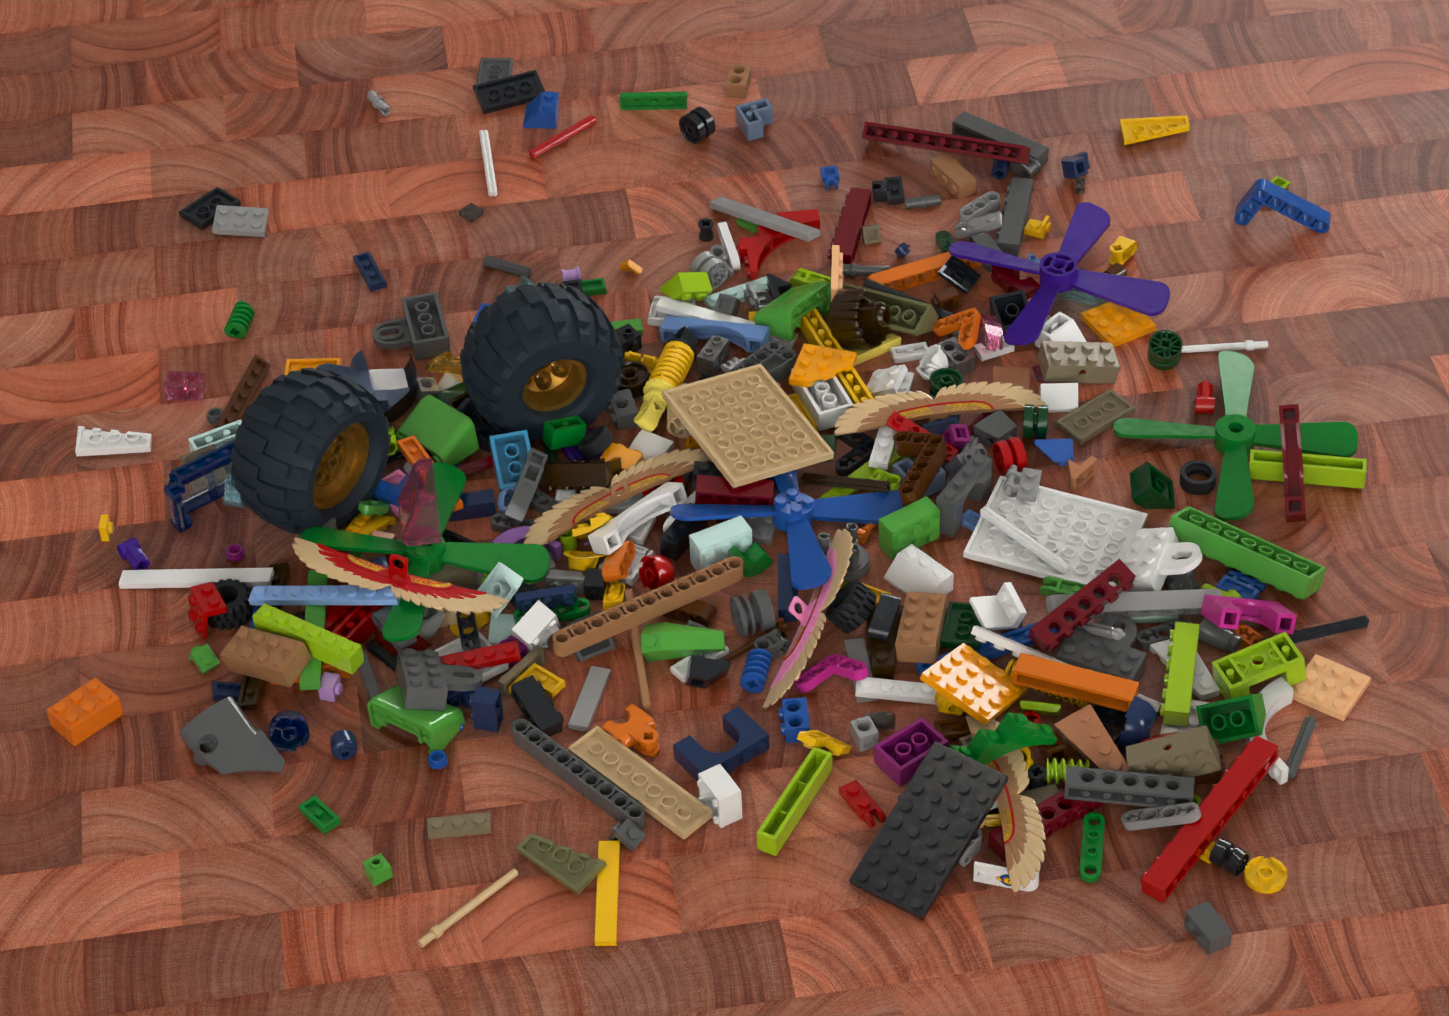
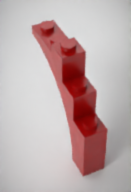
M818 209L777 212L778 216L820 230ZM757 225L758 232L755 233V237L738 238V245L735 248L740 257V263L745 264L746 278H750V281L758 279V273L764 260L775 249L796 238L761 225Z

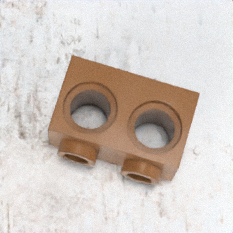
M732 64L731 69L727 71V80L724 81L726 97L746 99L752 81V65Z

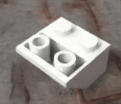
M1058 312L1045 322L1040 337L1035 341V346L1040 348L1041 341H1087L1074 319L1062 312Z

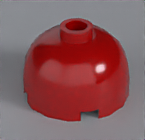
M648 555L641 559L640 562H643V564L639 568V577L644 588L648 586L652 591L673 582L675 568L668 558L662 555Z

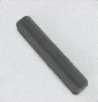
M487 255L483 258L484 266L524 277H529L532 273L531 268Z

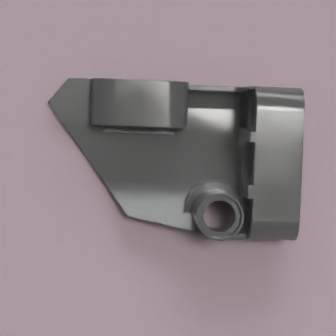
M227 697L210 706L179 732L184 742L194 752V762L203 766L208 764L221 775L247 771L282 772L285 760L265 733L253 726L233 697Z

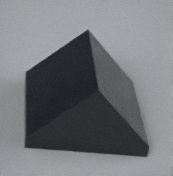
M1024 289L990 297L991 322L1000 332L1007 330L1028 303Z

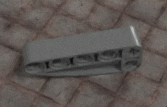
M772 340L728 372L762 364L772 378L778 382L791 374V369L794 368L796 363V352L783 343Z

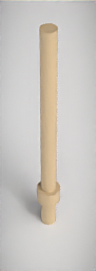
M513 868L439 925L435 924L425 936L417 941L418 945L423 948L432 940L440 938L444 935L445 930L519 875L518 871Z

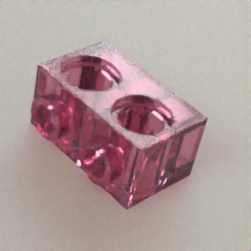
M168 371L163 387L166 399L202 401L207 385L204 373Z

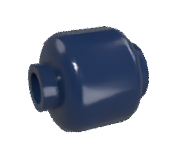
M339 730L330 738L331 752L335 758L348 760L356 755L358 750L356 736L351 731Z

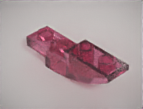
M980 313L979 340L986 346L985 349L1002 350L1003 332L999 318Z

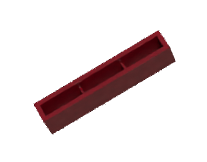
M851 187L849 194L845 196L846 205L842 206V216H839L838 219L839 227L836 226L835 238L833 237L831 242V248L832 245H840V252H843V264L854 262L862 236L861 227L865 226L871 206L870 189ZM829 249V250H828V259H830L831 267H832V249Z

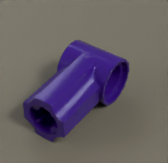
M135 537L117 545V551L122 560H127L134 570H147V567L150 565L149 559L143 553Z

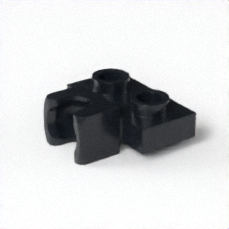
M902 176L884 177V180L872 182L874 202H886L887 199V204L905 203Z

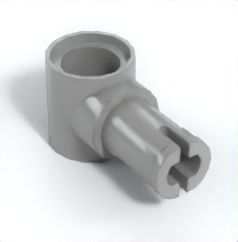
M722 245L712 246L710 252L728 265L729 271L726 279L733 277L735 273L729 265L725 248Z

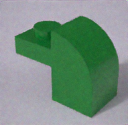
M756 542L745 552H742L735 545L728 550L732 556L740 557L743 560V576L752 577L762 573L774 562L767 551Z

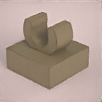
M879 224L861 227L864 245L882 242Z

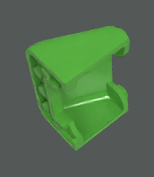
M821 281L790 288L755 314V325L769 326L770 335L788 341L794 340L796 338V334H793L796 327L801 326V318L816 308L821 314H829L831 284Z
M430 394L419 401L396 432L397 441L414 435L422 447L431 452V459L434 463L442 462L454 466L479 449L475 426L472 420Z
M399 684L374 696L367 703L371 726L380 729L382 726L386 727L389 723L418 736L419 743L423 744L425 742L430 747L428 750L429 754L435 750H443L460 731L461 725H465L462 710L447 703L445 711L404 709Z

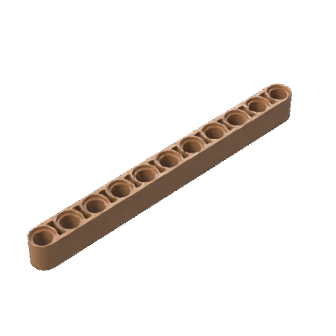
M737 556L729 557L558 630L553 634V652L559 657L571 655L740 582L743 579V560Z

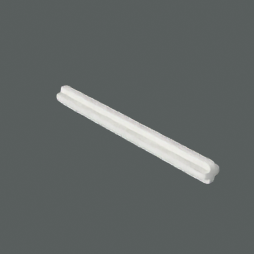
M485 129L484 131L480 130L479 135L488 195L496 197L497 186L488 131Z
M988 506L981 508L980 515L1056 570L1062 574L1069 570L1070 565L991 508Z

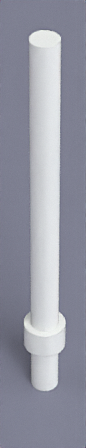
M1245 340V342L1188 345L1182 346L1181 353L1244 349L1246 351H1254V349L1268 348V341L1253 342V340Z

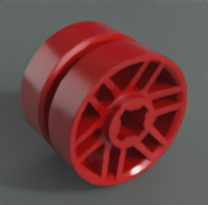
M1016 436L1006 441L1001 440L993 443V459L1000 475H1006L1011 465H1016L1018 472L1023 471V467L1027 468L1025 448L1019 437Z

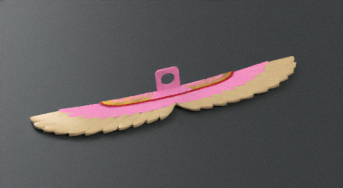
M837 529L831 546L828 548L826 559L831 567L830 579L825 584L814 588L808 606L797 596L793 597L790 603L789 612L801 623L782 661L783 664L770 686V691L763 705L765 710L769 705L773 706L779 698L781 699L787 689L790 690L794 680L797 681L801 671L805 669L807 658H811L813 648H816L817 639H820L821 636L820 630L823 631L824 623L826 622V616L822 611L836 598L835 595L840 589L839 586L844 581L843 577L847 573V568L850 564L849 559L853 553L851 551L854 546L852 543L853 537L846 529L842 531ZM795 603H799L801 605V614H798L795 611Z

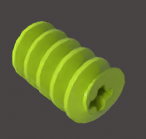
M1047 758L1046 779L1048 784H1051L1053 778H1055L1056 784H1059L1061 779H1063L1065 784L1067 766L1089 768V759L1086 760L1085 765H1083L1081 759H1078L1075 765L1073 759H1070L1068 764H1066L1065 759L1062 758L1058 764L1056 758H1053L1051 763H1049Z

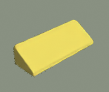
M889 333L885 335L886 339L882 341L880 346L868 349H851L849 351L857 352L855 365H858L889 352L890 347L901 346V337Z

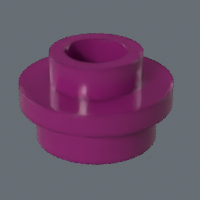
M232 544L227 548L226 558L229 561L237 562L245 557V550L241 545Z

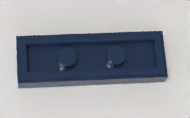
M370 252L353 256V261L370 292L387 287V282Z

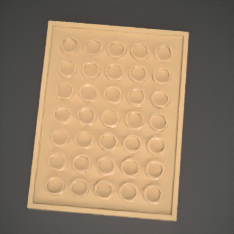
M762 364L662 391V398L733 488L834 459L833 450Z

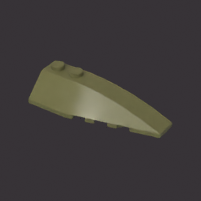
M843 282V289H866L867 291L862 293V297L867 303L889 307L892 314L891 323L886 326L889 329L918 336L931 332L939 318L931 304Z

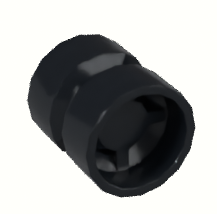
M1221 838L1214 845L1209 856L1211 863L1221 868L1224 866L1225 871L1235 877L1243 872L1250 859L1248 851L1241 847L1235 848V844L1226 838Z

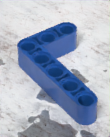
M1266 179L1256 180L1239 201L1235 210L1234 220L1239 225L1248 224L1259 209L1265 205L1318 233H1325L1330 228L1331 215L1328 211Z

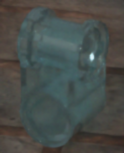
M229 473L225 478L223 505L244 508L245 504L240 499L241 494L235 488V481L232 479L231 473Z

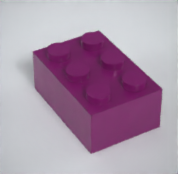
M921 717L874 746V763L901 787L911 781L934 742L949 748V741Z

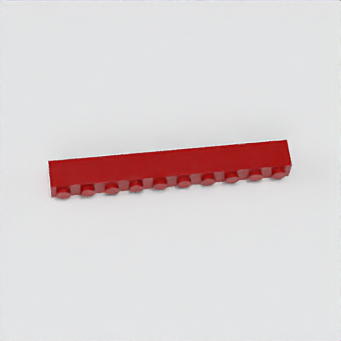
M1257 735L1251 742L1249 741L1246 744L1242 754L1234 759L1231 768L1225 770L1219 783L1213 785L1207 798L1201 800L1199 804L1201 811L1200 819L1180 827L1175 838L1166 844L1163 853L1154 859L1151 868L1142 874L1140 879L1142 893L1162 903L1166 902L1203 855L1207 847L1215 840L1278 760V745Z

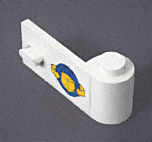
M975 861L973 881L1012 889L1006 867ZM1036 871L1035 879L1033 881L1030 879V883L1026 888H1023L1021 884L1019 890L1030 892L1037 889L1039 886V872Z

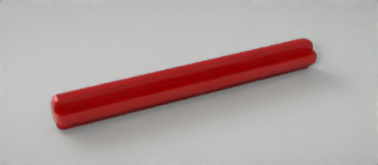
M590 115L529 151L530 157L536 159L596 124V117Z

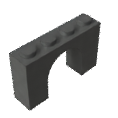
M975 452L936 498V506L940 509L941 534L953 538L961 529L963 506L966 498L982 503L991 493V458Z

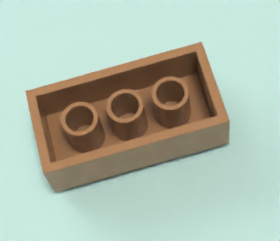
M906 593L895 642L897 662L929 664L937 662L940 638L947 615L946 594Z
M245 626L240 627L220 654L229 671L286 687L292 686L312 659L302 641Z

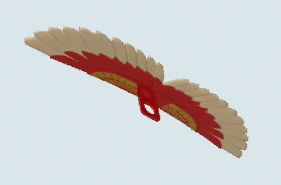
M295 537V544H292L295 554L299 556V560L306 563V567L316 569L315 572L327 574L328 578L338 579L339 582H348V585H359V588H369V590L391 586V591L395 597L400 599L401 596L403 600L407 602L411 600L416 605L421 603L427 608L432 607L443 611L444 608L453 613L458 611L470 614V611L474 613H482V611L492 612L493 609L503 608L502 604H508V599L487 594V592L457 587L453 584L408 574V559L400 555L390 554L389 568L301 538ZM395 559L402 561L404 567H396L393 561Z

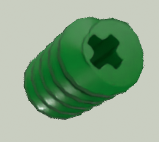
M238 301L235 303L224 328V333L227 336L238 339L246 337L255 316L254 309L247 302Z

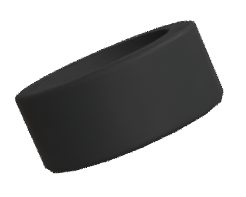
M601 425L581 440L578 450L587 460H591L599 456L611 445L614 436L605 425Z
M1189 461L1180 470V486L1184 491L1193 495L1208 494L1216 486V469L1206 461ZM1192 474H1201L1209 479L1204 481H1195L1188 478V476Z

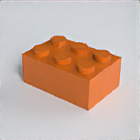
M96 677L46 709L50 726L74 747L124 714L120 698Z

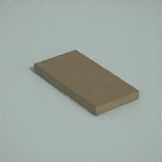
M1108 389L1056 420L1055 426L1079 445H1082L1114 426L1116 420L1127 418L1134 414L1136 407L1112 389Z

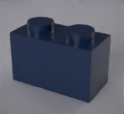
M477 686L474 694H471L469 699V706H472L471 719L474 721V728L498 732L504 718L501 690Z

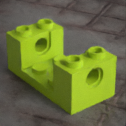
M1286 632L1212 662L1214 681L1225 700L1250 695V686L1279 674L1282 675L1290 686L1306 680L1305 659ZM1256 661L1263 662L1259 665L1253 664Z

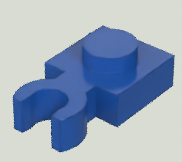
M820 167L822 183H825V189L829 190V186H835L837 190L839 182L838 167Z

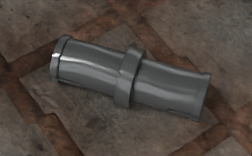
M940 194L905 198L906 209L920 207L925 209L927 206L941 205Z

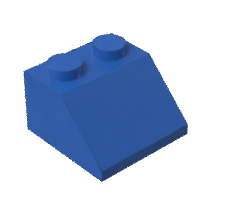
M541 92L527 104L523 128L557 129L560 111L559 92Z

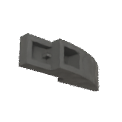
M530 448L506 508L505 517L522 523L543 473L548 457L547 454Z

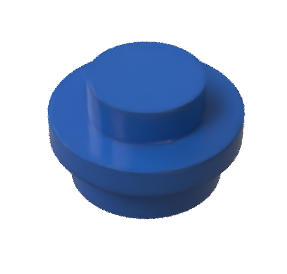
M442 750L432 751L428 757V765L433 769H442L448 764V756Z

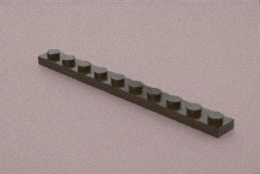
M289 564L269 565V568L273 567L274 569L271 586H286L290 571ZM270 605L279 610H281L282 605ZM243 675L237 701L242 711L258 710L265 680Z

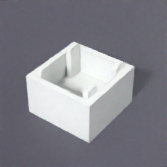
M538 600L512 628V632L516 639L527 646L528 651H532L537 645L542 647L549 637L559 630L560 624L556 614Z
M721 764L699 773L697 786L699 787L700 797L698 800L714 811L713 822L718 824L720 828H723L742 819L741 790Z

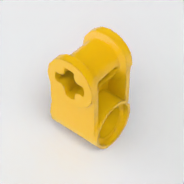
M1119 236L1110 245L1111 257L1109 258V264L1112 266L1116 263L1124 265L1135 254L1138 245L1137 241Z

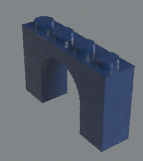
M738 706L722 716L723 730L737 742L734 748L722 753L710 752L701 747L689 735L673 745L674 759L697 781L699 780V773L718 764H721L727 773H731L734 769L748 763L752 758L769 749V734Z

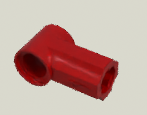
M1202 381L1197 385L1195 413L1214 414L1215 397H1213V384L1209 381Z

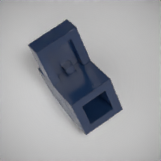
M1080 152L1061 158L1063 176L1065 178H1078L1088 174L1087 169H1090L1088 153Z

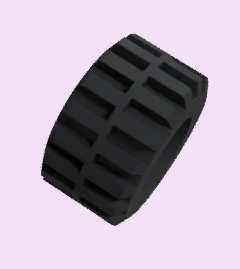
M221 579L219 582H214L227 606V613L208 617V624L212 625L213 628L218 627L219 630H232L231 628H239L240 625H245L247 623L246 620L251 619L253 605H250L248 601L251 594L249 587L237 579Z
M853 579L839 589L835 595L836 598L827 608L826 619L844 633H850L861 626L869 617L875 606L877 596L859 580Z

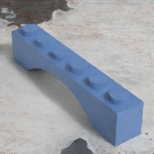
M666 315L659 328L662 343L673 339L676 333L684 326L695 334L699 340L710 339L712 335H717L729 339V342L752 353L771 341L769 326Z

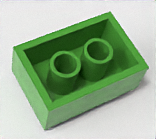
M927 496L879 519V548L891 560H894L896 555L910 544L919 548L940 537V509Z

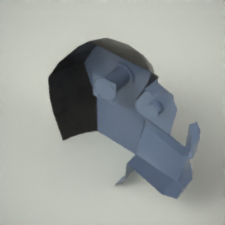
M363 350L355 354L350 367L326 363L316 368L332 371L364 387L378 400L377 404L382 407L388 422L397 420L415 402L417 369L411 354L405 368L368 370Z

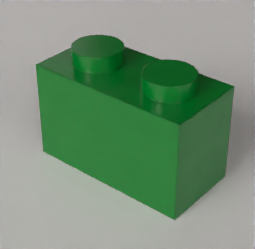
M578 415L545 421L543 442L550 450L578 445L585 437L586 423Z

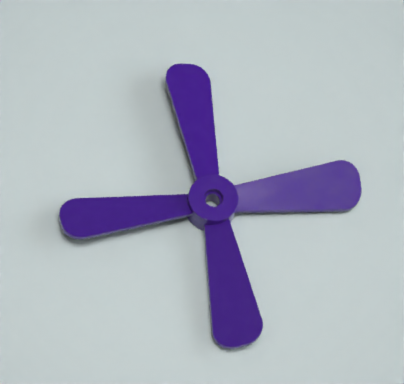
M1082 202L1076 206L1059 252L1045 255L1040 263L967 241H958L949 247V253L957 258L1039 275L1041 287L1004 334V342L1009 345H1027L1036 341L1040 337L1057 294L1072 289L1082 291L1147 316H1157L1164 312L1170 300V289L1162 282L1078 269V263L1110 226L1109 214L1104 209L1089 202Z

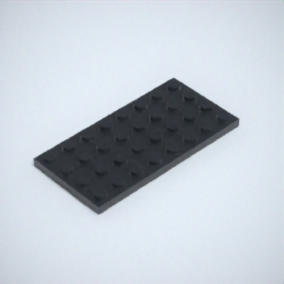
M934 742L849 879V883L924 920L1009 780L1008 776L940 743Z

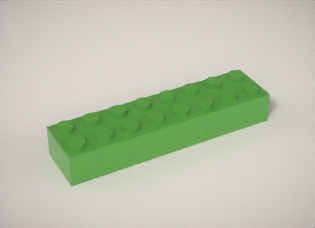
M1190 506L1171 516L1168 527H1173L1179 543L1192 542L1197 544L1201 553L1205 554L1209 559L1218 560L1227 567L1236 568L1244 575H1251L1258 578V581L1262 583H1269L1275 586L1279 591L1293 594V597L1297 599H1306L1321 589L1327 569L1322 565Z

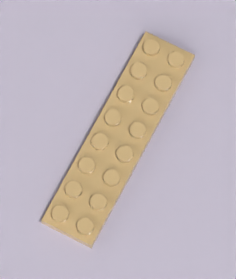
M599 726L594 727L567 748L570 753L639 803L647 813L684 840L714 816L712 809Z

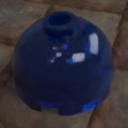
M284 710L272 717L268 727V736L276 749L284 752H293L297 750L296 748L301 745L303 747L309 739V725L301 713L294 710Z

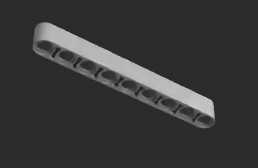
M1220 589L1121 592L1119 598L1114 603L1110 604L1108 602L1100 614L1097 616L1093 614L1089 619L1106 618L1113 615L1124 617L1198 615L1201 613L1204 594L1222 596ZM1094 593L1095 597L1102 598L1099 593ZM1074 594L1050 595L1046 597L1047 615ZM1079 605L1083 610L1088 609L1085 605ZM1065 616V617H1064L1065 620H1066V619H1072V618L1069 617V616Z

